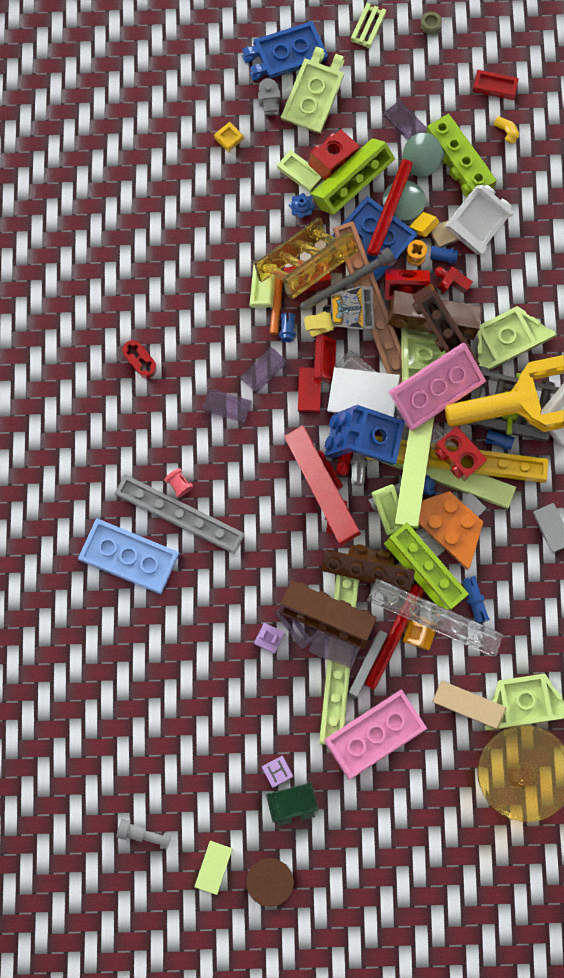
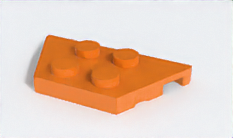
M450 491L423 500L418 525L468 570L472 563L483 521Z

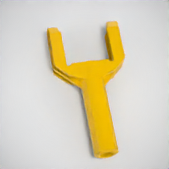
M564 355L529 362L512 391L446 405L445 415L449 427L517 413L524 417L530 425L542 432L564 428V410L541 415L542 410L533 381L563 374Z

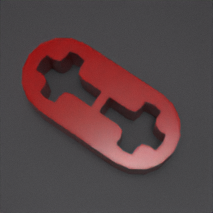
M130 340L126 342L123 346V355L128 363L142 378L148 379L153 377L157 371L153 358L138 341ZM129 348L136 349L139 357L136 358L134 354H129ZM143 361L147 366L150 365L151 370H143L140 362Z

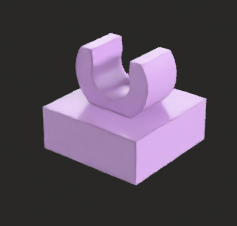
M264 623L254 645L275 654L285 632Z

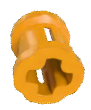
M414 240L409 243L406 259L410 265L420 266L425 262L427 246L423 241Z

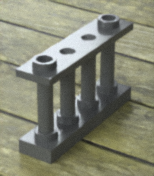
M478 366L485 379L497 382L495 394L504 393L506 384L515 386L519 378L488 372L489 368ZM542 380L541 383L534 382L536 390L541 391L539 401L541 410L549 402L550 394H555L560 388L556 387L554 382ZM483 384L472 391L470 400L480 398ZM520 415L516 421H513L512 435L541 442L548 440L550 431L542 432L534 426L523 425L521 421L522 416ZM501 417L466 424L501 433H506L507 421H502Z

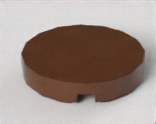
M273 858L262 859L255 863L248 872L246 880L247 890L251 898L258 904L267 907L277 906L286 901L292 893L294 884L292 872L288 866L282 861Z

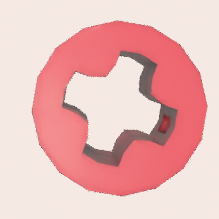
M180 468L172 471L164 479L175 490L178 498L184 496L193 488V485L188 483L181 474L182 470Z

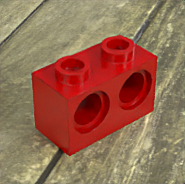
M458 426L439 440L434 447L436 456L442 462L446 461L451 466L450 471L457 479L461 478L463 481H466L488 460ZM452 442L456 445L457 450L449 451L445 444ZM461 460H470L472 468H464Z

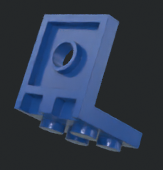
M355 405L335 413L329 422L331 429L325 441V456L333 459L354 452L394 465L397 462L405 421L360 405ZM376 430L380 431L383 436L381 442L375 439Z

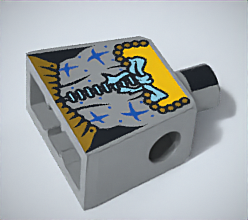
M359 286L335 293L331 296V305H325L323 312L331 313L333 326L372 330L374 329L373 288Z

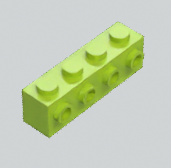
M449 113L427 126L426 133L436 137L445 153L441 163H445L448 166L451 177L460 183L461 190L466 197L470 195L477 185H488L493 190L495 189L496 178Z
M372 138L310 194L320 210L334 215L396 158L386 142Z

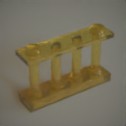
M318 217L255 262L254 265L260 282L273 275L284 282L287 296L294 299L358 252L353 233L347 231L340 237L335 238L325 233L322 219ZM320 240L329 244L322 250L313 246ZM303 252L312 255L305 262L296 258ZM287 264L296 267L289 274L280 270Z

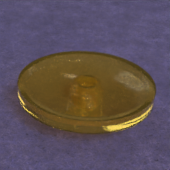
M526 725L505 729L494 736L482 751L478 763V783L485 800L502 816L519 822L539 821L557 812L564 805V745L562 742L544 729Z

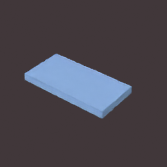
M96 518L78 560L162 595L180 553Z

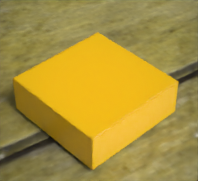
M229 122L214 134V139L229 153L244 140V136Z
M423 212L409 227L418 235L426 237L440 222L437 217Z

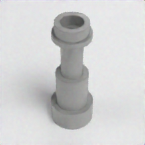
M121 819L116 835L117 838L124 840L129 838L139 842L145 840L159 844L160 849H168L171 835L164 833V835L146 831V828L133 825L131 821Z

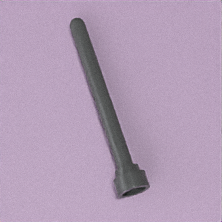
M388 247L382 250L376 260L303 301L300 304L301 310L305 311L381 266H392L396 263L393 253Z

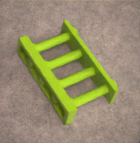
M407 522L384 543L403 567L415 570L414 580L423 588L424 592L442 613H445L448 609L451 610L469 594Z

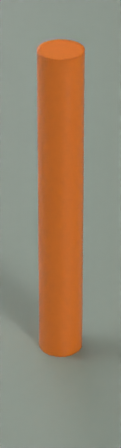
M281 270L276 271L270 324L271 335L279 334L284 276Z

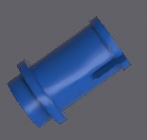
M432 246L430 260L449 262L450 265L457 262L458 250H454L453 247L452 249Z
M283 313L281 315L282 321L279 337L283 342H293L297 336L296 332H294L295 314L289 313L288 321L287 313Z
M488 430L485 444L488 443L502 447L504 451L507 449L511 450L515 437Z

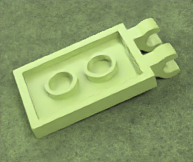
M316 47L311 60L305 58L281 115V120L321 134L345 76L343 72H340L345 60H343V56L335 54L331 67L320 64L325 55L324 49Z

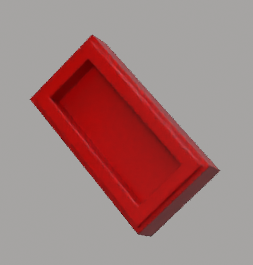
M477 69L472 92L514 100L519 78Z
M321 334L316 336L314 378L329 384L332 383L336 364L337 340Z
M299 367L298 412L320 413L321 381L314 378V368Z

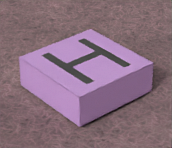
M283 756L262 766L272 788L293 778Z

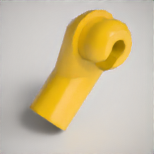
M497 116L493 126L506 131L505 141L514 144L516 139L519 138V131L515 124Z

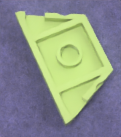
M516 306L480 325L477 333L478 361L480 363L478 366L489 368L490 371L555 338L556 333Z
M401 328L402 382L446 354L445 350L441 352L436 345L435 340L438 339L436 335L429 332Z
M545 674L499 680L492 701L505 706L507 710L498 729L564 719L563 697L554 689L551 681ZM487 725L484 726L485 731L496 730Z

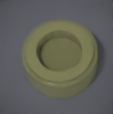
M436 12L425 13L420 23L422 31L427 34L437 33L441 28L442 19Z

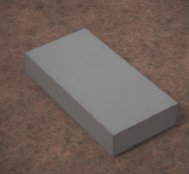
M552 503L533 511L532 514L551 553L553 554L564 549V522L555 504Z

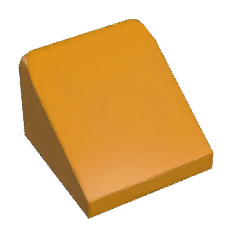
M409 620L402 642L429 650L436 629L429 624Z

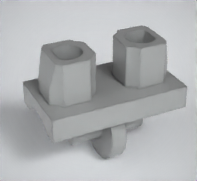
M268 78L261 81L258 92V103L263 105L264 116L277 115V104L280 103V90H277L276 82Z

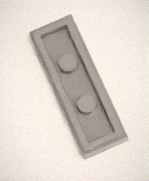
M381 630L378 631L349 691V696L355 699L358 698L365 680L387 638V633Z

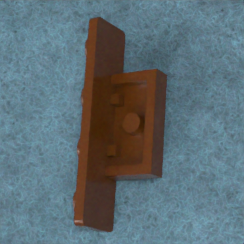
M351 544L348 554L325 550L321 567L323 572L405 591H411L415 575L414 569L393 565L395 557L389 551L374 550L361 544Z

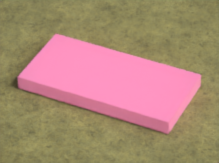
M461 343L388 391L408 428L412 431L443 411L446 405L455 403L484 384L486 380L467 345Z
M401 689L323 741L348 780H350L425 731L427 727Z

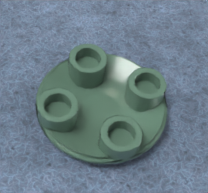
M418 133L412 136L407 141L403 151V159L410 160L413 163L410 172L419 177L433 174L445 157L439 141L429 133Z
M407 181L394 213V216L403 223H408L418 217L425 208L426 198L420 186L411 181ZM393 183L383 194V208Z

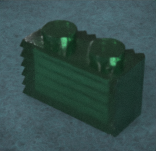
M312 783L266 794L272 822H278V826L291 824L292 818L300 816L301 820L314 818V813L319 812Z

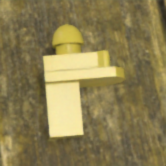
M322 312L304 318L305 329L309 331L312 337L332 331L335 327L332 324L331 313Z

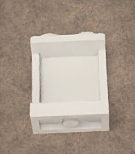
M477 185L444 226L475 254H483L488 248L486 246L506 219L514 214V211L511 210V204L504 199L500 200L494 195L496 192L488 185Z

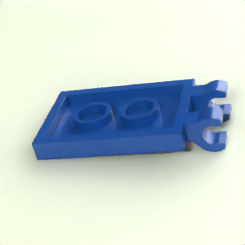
M313 21L254 39V46L242 49L244 53L242 58L245 63H249L257 57L261 60V64L250 67L252 81L259 80L266 74L268 79H272L299 70L305 58L311 60L316 47L324 49L325 55L322 62L328 60L327 52Z

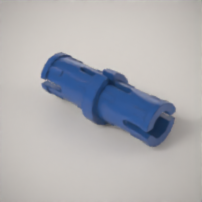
M476 576L470 577L471 579H463L462 583L465 590L469 593L466 602L468 606H471L477 625L481 624V622L489 621L490 618L488 617L483 602L485 598L480 593Z

